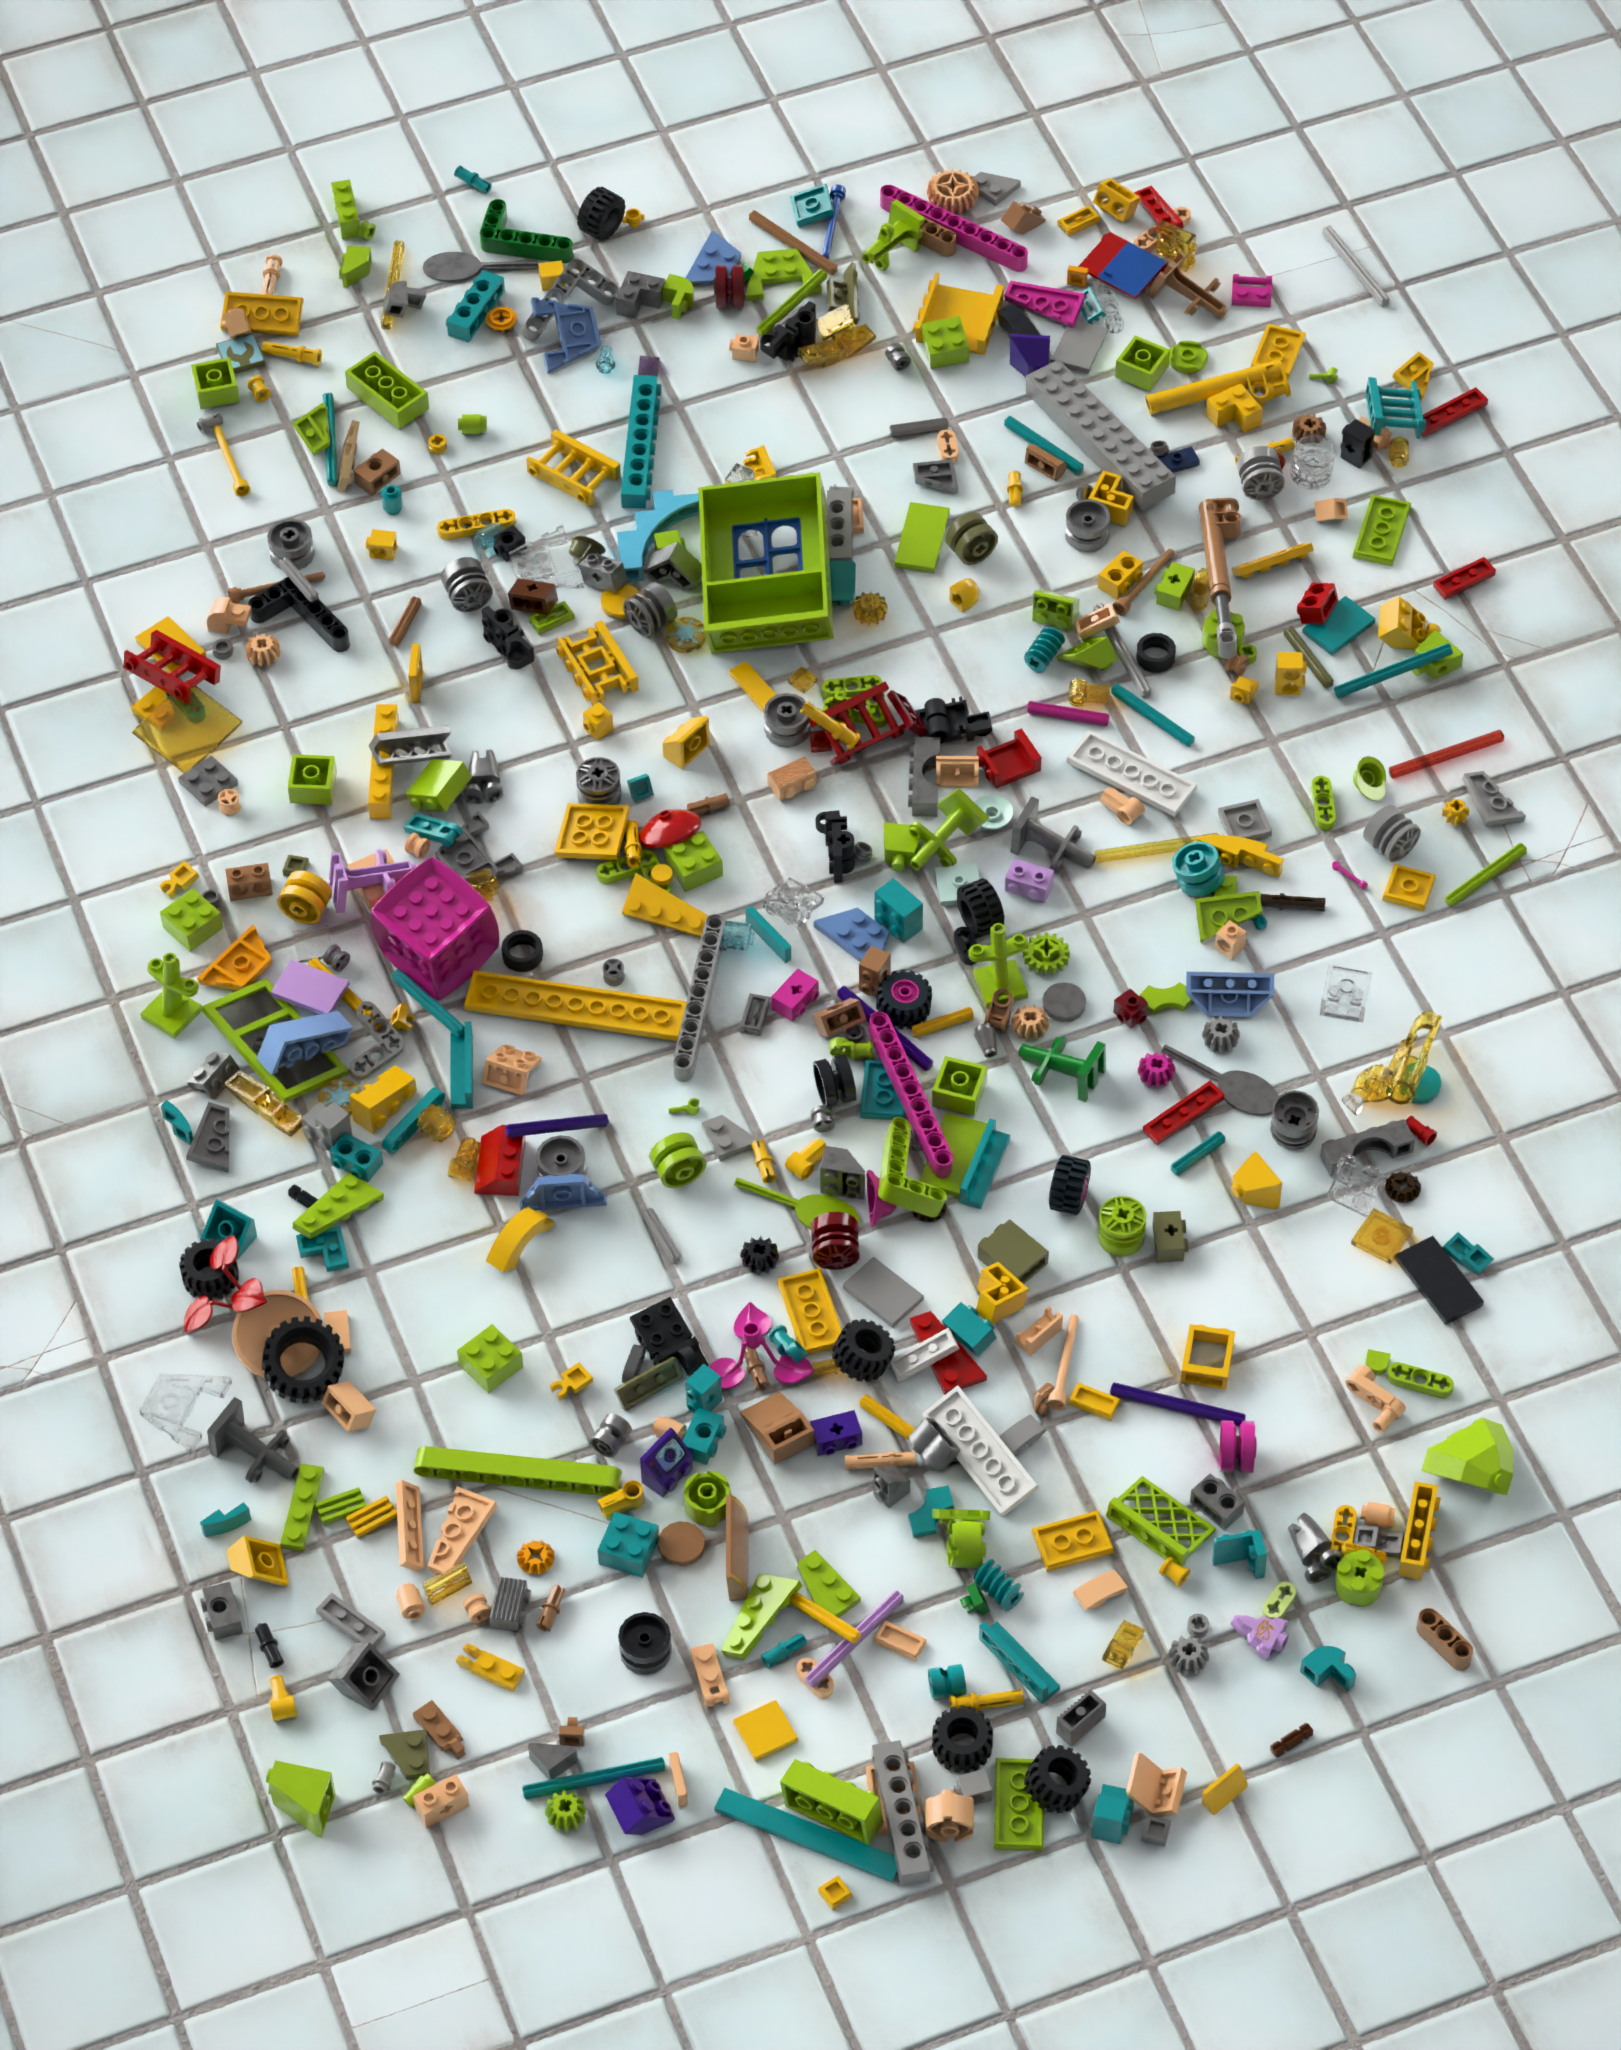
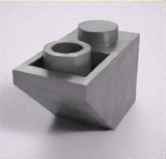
M895 1465L877 1466L874 1468L873 1494L878 1502L884 1503L890 1508L910 1493V1480Z

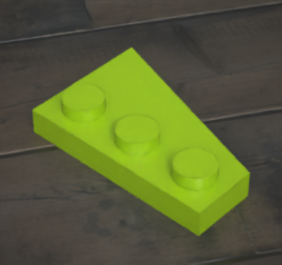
M1260 891L1195 899L1200 943L1216 936V933L1229 920L1239 925L1262 914Z
M816 1550L797 1562L799 1573L815 1604L839 1618L861 1602V1597Z

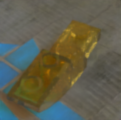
M866 324L835 332L830 340L801 347L798 349V356L807 366L820 364L824 368L859 352L874 341L876 335Z

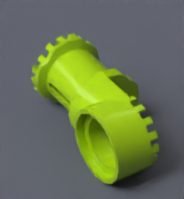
M835 1037L829 1042V1050L832 1057L833 1055L845 1054L846 1057H851V1061H854L856 1058H869V1060H873L872 1041H868V1043H854V1041H848L844 1037Z

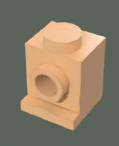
M736 334L735 339H731L729 344V351H732V359L756 363L760 349L759 334H755V337Z

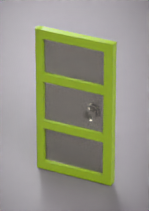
M267 978L203 1005L202 1012L284 1104L349 1074V1069L332 1050L325 1053L319 1051L313 1058L306 1061L304 1058L297 1060L295 1065L290 1068L285 1066L278 1068V1073L273 1075L257 1060L270 1025L302 1018L288 1002L272 997L271 991L274 986Z

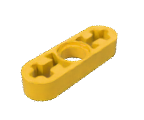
M1342 1505L1336 1510L1331 1550L1341 1549L1345 1542L1353 1543L1357 1513L1352 1506ZM1344 1514H1348L1347 1526L1342 1525ZM1345 1533L1349 1536V1539L1342 1542L1336 1538V1535Z

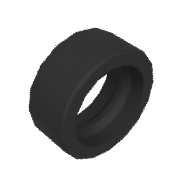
M1162 633L1146 634L1137 643L1136 660L1139 666L1146 671L1155 673L1166 671L1175 662L1176 645L1169 636ZM1151 647H1160L1166 650L1168 655L1162 658H1151L1144 651Z
M518 930L507 935L502 941V958L504 964L509 969L516 972H527L535 969L541 963L543 946L541 939L535 933L528 930ZM526 944L535 949L532 955L525 958H517L510 954V950L516 945Z

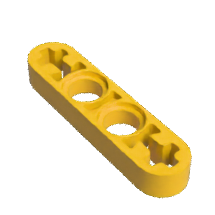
M502 509L447 519L438 523V536L443 540H451L501 531L512 525L515 526L516 518L514 511ZM485 520H489L492 522L489 525L481 524ZM464 524L472 525L468 529H464L461 526Z

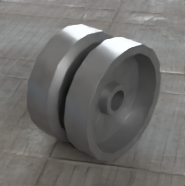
M1084 499L1074 502L1068 508L1065 520V537L1070 546L1076 550L1089 552L1101 549L1107 544L1110 537L1111 517L1106 505L1096 500Z
M284 519L275 523L269 529L267 538L270 558L277 568L281 569L279 561L285 557L289 558L298 570L307 567L312 562L315 553L311 528L307 523L297 519Z
M784 693L770 698L765 704L764 731L771 743L780 747H793L807 739L810 733V718L800 712L802 706L806 703L804 698L796 694Z
M554 1136L542 1142L537 1149L538 1177L548 1175L564 1176L569 1174H584L586 1176L585 1152L578 1140L570 1136Z

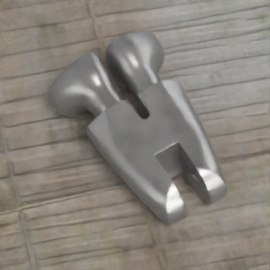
M492 749L486 750L485 758H479L478 751H472L468 767L472 778L464 788V798L470 803L482 804L483 781H485V799L488 803H494L500 800L504 793L503 787L500 785V775L495 754Z
M1302 1513L1297 1518L1301 1528L1297 1524L1292 1523L1288 1527V1531L1304 1566L1311 1565L1305 1571V1579L1308 1583L1315 1584L1327 1579L1331 1575L1330 1570L1337 1569L1342 1555L1338 1550L1330 1549L1332 1542L1321 1527L1308 1514Z

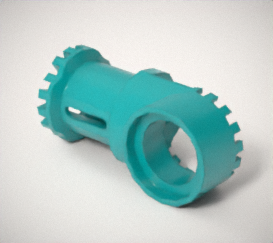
M784 1325L777 1326V1328L773 1327L774 1330H770L768 1338L777 1346V1352L780 1355L789 1354L788 1356H792V1360L795 1359L794 1362L800 1363L808 1355L806 1350L796 1340L789 1337L787 1328Z

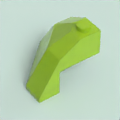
M1479 1418L1470 1426L1448 1436L1441 1443L1429 1447L1421 1471L1440 1478L1456 1480L1494 1494L1507 1496L1514 1473V1450L1502 1424L1485 1418Z

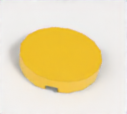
M625 584L616 593L605 590L601 596L602 610L609 617L611 615L615 619H627L623 610V603L626 599L631 598L632 595L640 592L637 588Z

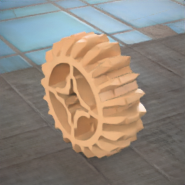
M952 169L951 171L944 170L943 173L938 172L936 176H932L928 183L927 195L930 203L953 214L954 212L961 214L962 211L968 212V209L973 208L974 204L977 203L979 189L977 181L974 180L973 176H969L968 172L962 173L961 169L959 171Z

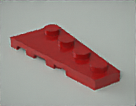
M931 1311L910 1318V1325L919 1344L946 1329ZM958 1342L957 1344L960 1349L930 1365L944 1395L957 1385L964 1389L987 1381V1375Z

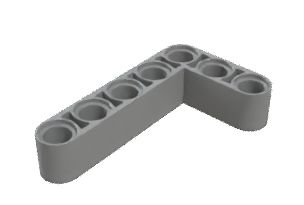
M573 259L542 300L549 301L553 297L558 300L557 303L564 304L577 286L601 304L610 305L617 296L618 287L614 282L584 261ZM572 269H577L580 273H575ZM588 280H593L596 284H590ZM561 283H565V284H567L569 287H568V288L563 287V286L561 285ZM604 291H609L612 295H606ZM532 312L523 328L524 337L530 341L537 340L555 315L534 317ZM533 326L537 329V331H532L529 329V327Z

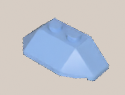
M1187 971L1186 994L1206 1016L1252 1017L1274 996L1275 973Z

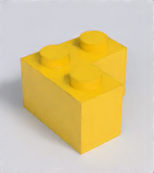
M1241 383L1207 398L1206 415L1216 427L1232 420L1237 423L1244 433L1261 426L1263 408Z
M1103 470L1088 499L1096 500L1106 505L1110 511V522L1126 526L1133 513L1134 496L1121 492L1122 476Z
M996 1262L981 1270L977 1286L980 1295L976 1311L983 1319L986 1318L994 1324L1024 1308L1029 1288L1002 1264Z

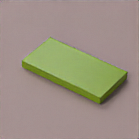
M1372 494L1353 552V558L1393 567L1411 509V503Z
M910 502L894 567L935 573L950 508Z
M946 1112L940 1128L953 1154L952 1173L946 1178H938L933 1174L928 1162H926L919 1181L938 1187L948 1195L960 1198V1187L988 1123Z
M996 1758L994 1850L1043 1851L1044 1807L1043 1809L1038 1807L1039 1803L1037 1801L1033 1803L1030 1799L1032 1795L1026 1792L1028 1786L1024 1784V1780L1027 1777L1025 1776L1026 1771L1034 1759Z

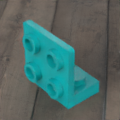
M1245 1530L1239 1534H1224L1214 1538L1213 1565L1247 1560L1248 1569L1254 1572L1255 1579L1265 1578L1267 1551L1260 1530Z

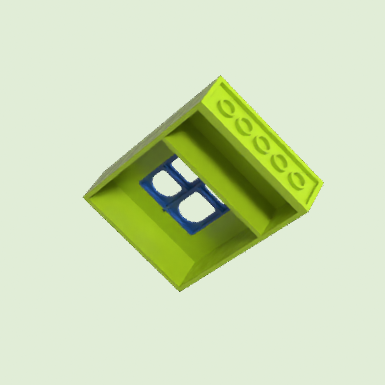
M820 472L699 487L704 632L711 654L834 639L827 505ZM790 526L796 531L797 543L793 546L774 548L772 546V533L778 527ZM748 530H756L763 535L764 556L762 558L739 559L738 541L742 533ZM793 553L798 555V571L773 574L774 556ZM757 566L765 568V575L740 578V570L743 568Z

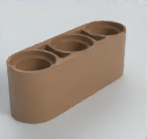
M925 218V221L920 226V229L923 230V235L918 239V243L942 256L949 257L956 253V234Z
M1432 1608L1421 1610L1417 1621V1633L1454 1669L1459 1671L1468 1669L1473 1655L1472 1645L1436 1610ZM1424 1622H1430L1432 1625L1425 1624ZM1440 1638H1447L1449 1641H1444ZM1457 1654H1463L1466 1657H1459Z

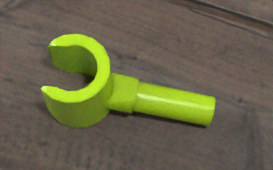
M1331 367L1327 373L1309 374V379H1325L1328 383L1332 384L1338 378V375H1336L1338 370Z
M691 1098L688 1101V1105L668 1108L669 1114L687 1112L689 1115L695 1116L700 1110L698 1106L699 1099Z

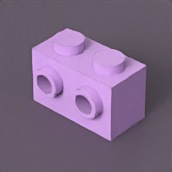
M1013 859L1005 877V891L1044 903L1054 884V870Z

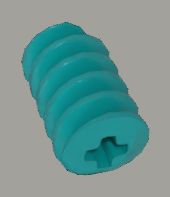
M1043 628L1024 654L1027 666L1035 672L1043 673L1064 644V635L1055 628Z
M989 1559L978 1568L973 1578L975 1583L981 1586L984 1592H988V1596L994 1598L995 1602L1001 1605L1003 1610L1009 1611L1020 1602L1024 1592H1019L1021 1588L1019 1583L1013 1585L1015 1580L1013 1577L1005 1580L1008 1573L1003 1571L999 1574L1001 1566L996 1565L993 1567L995 1561Z

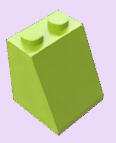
M275 1760L273 1769H269L266 1776V1783H269L268 1793L271 1794L273 1805L314 1835L322 1838L336 1796L332 1772Z

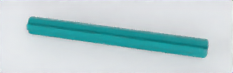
M329 392L322 395L323 402L327 406L331 444L325 449L327 484L329 486H336L338 484L334 398L333 394Z
M1449 643L1337 685L1334 687V693L1337 698H1341L1453 654L1452 647Z
M663 1757L526 1784L522 1786L523 1796L525 1799L560 1793L563 1790L570 1791L618 1781L622 1777L633 1778L662 1772L665 1770V1762Z

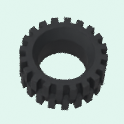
M304 1316L303 1321H298V1317H293L291 1323L288 1324L285 1320L280 1323L279 1329L275 1327L271 1331V1337L267 1338L263 1350L262 1370H264L266 1382L270 1381L272 1391L274 1392L276 1389L279 1391V1397L284 1399L286 1395L290 1396V1402L296 1403L297 1398L302 1399V1403H309V1398H314V1401H318L321 1399V1395L325 1394L329 1385L338 1383L344 1364L343 1343H339V1335L337 1333L332 1334L333 1328L329 1324L323 1327L322 1320L316 1319V1322L313 1323L310 1322V1317ZM308 1343L321 1351L325 1359V1367L313 1379L297 1380L290 1377L282 1368L280 1362L282 1353L293 1344Z

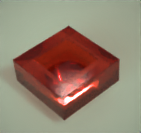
M824 730L809 731L811 753L832 751V745Z

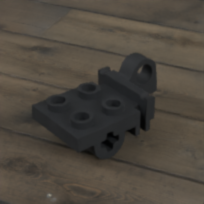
M808 301L799 308L792 318L787 320L785 327L778 324L774 328L776 330L774 334L763 335L760 338L761 351L773 359L778 356L786 361L789 359L793 362L795 357L799 356V350L805 352L813 350L816 346V304Z
M489 606L483 608V637L488 643H492L501 655L507 657L508 667L517 670L534 662V649L523 638V630H519L518 625L514 626L512 612L503 608L493 611Z
M962 696L959 697V702H956L955 698H951L952 703L947 704L940 698H932L926 701L925 708L915 710L927 729L924 737H940V744L962 739V734H965L967 742L974 741L975 736H986L992 731L989 711L969 715L967 702L962 699Z
M840 810L821 812L816 816L815 824L816 829L826 835V846H828L829 861H831L829 862V874H834V883H843L842 874L850 873L855 866L854 836L848 831H841L847 830V816H840ZM825 820V824H821L820 821Z
M671 1297L630 1316L637 1340L641 1346L646 1347L650 1354V1359H654V1366L671 1356L678 1358L688 1376L692 1375L703 1364L709 1366L700 1350L697 1338L695 1336L692 1338L691 1331Z

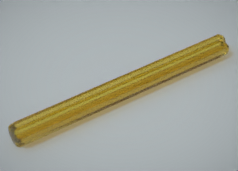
M396 240L393 245L385 297L390 286L398 282L400 278L405 248L402 240ZM383 310L381 328L389 330L392 327L393 316L384 315Z
M1211 833L1094 851V855H1096L1095 861L1100 863L1175 852L1189 843L1198 842L1202 836L1219 834Z

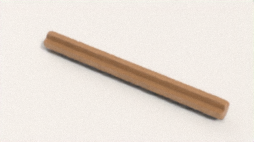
M756 210L749 213V220L790 248H797L803 257L830 275H834L838 271V266Z

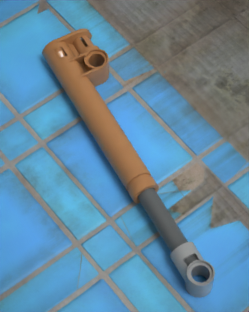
M1234 498L1206 499L1199 504L1198 508L1212 603L1216 606L1218 654L1221 658L1231 659L1237 655V635L1235 627L1231 623L1229 602L1232 597L1223 539H1233L1240 536L1241 515L1237 512L1239 510V503Z

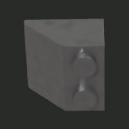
M359 1642L352 1645L328 1677V1680L342 1695L369 1710H374L400 1673L370 1642Z

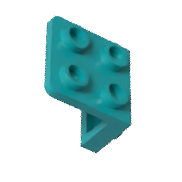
M830 561L832 602H838L839 606H850V602H855L856 564L854 561Z

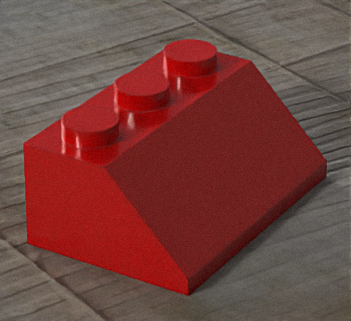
M500 1125L481 1136L474 1194L519 1196L526 1143L525 1136L507 1137L505 1132L507 1125Z

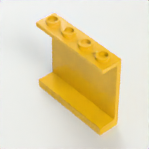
M935 273L934 279L929 281V293L924 295V307L919 309V321L914 323L913 333L916 334V342L923 343L922 323L960 316L969 352L985 355L998 318L997 311L1001 309L1004 301V286L997 284L993 295L939 285L940 273Z

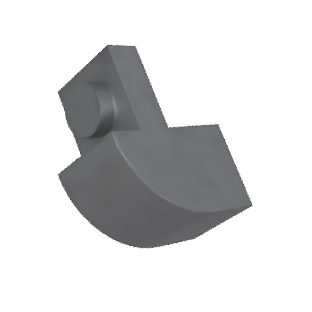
M407 281L393 283L383 303L384 315L403 318L407 307L421 309L426 298V290L407 287Z

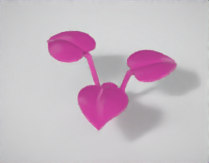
M751 1302L741 1310L733 1327L735 1335L740 1339H744L741 1342L742 1348L739 1361L736 1363L731 1358H720L709 1366L710 1369L721 1376L722 1389L734 1388L744 1380L746 1373L740 1366L743 1364L746 1347L756 1349L761 1344L772 1362L777 1365L773 1370L774 1377L784 1384H793L805 1379L812 1374L813 1367L806 1358L800 1363L794 1362L795 1359L792 1360V1356L789 1357V1354L781 1355L780 1360H776L766 1344L765 1338H762L771 1329V1319Z

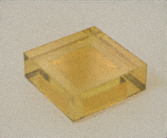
M800 667L788 678V684L803 694L817 682V676L803 667Z

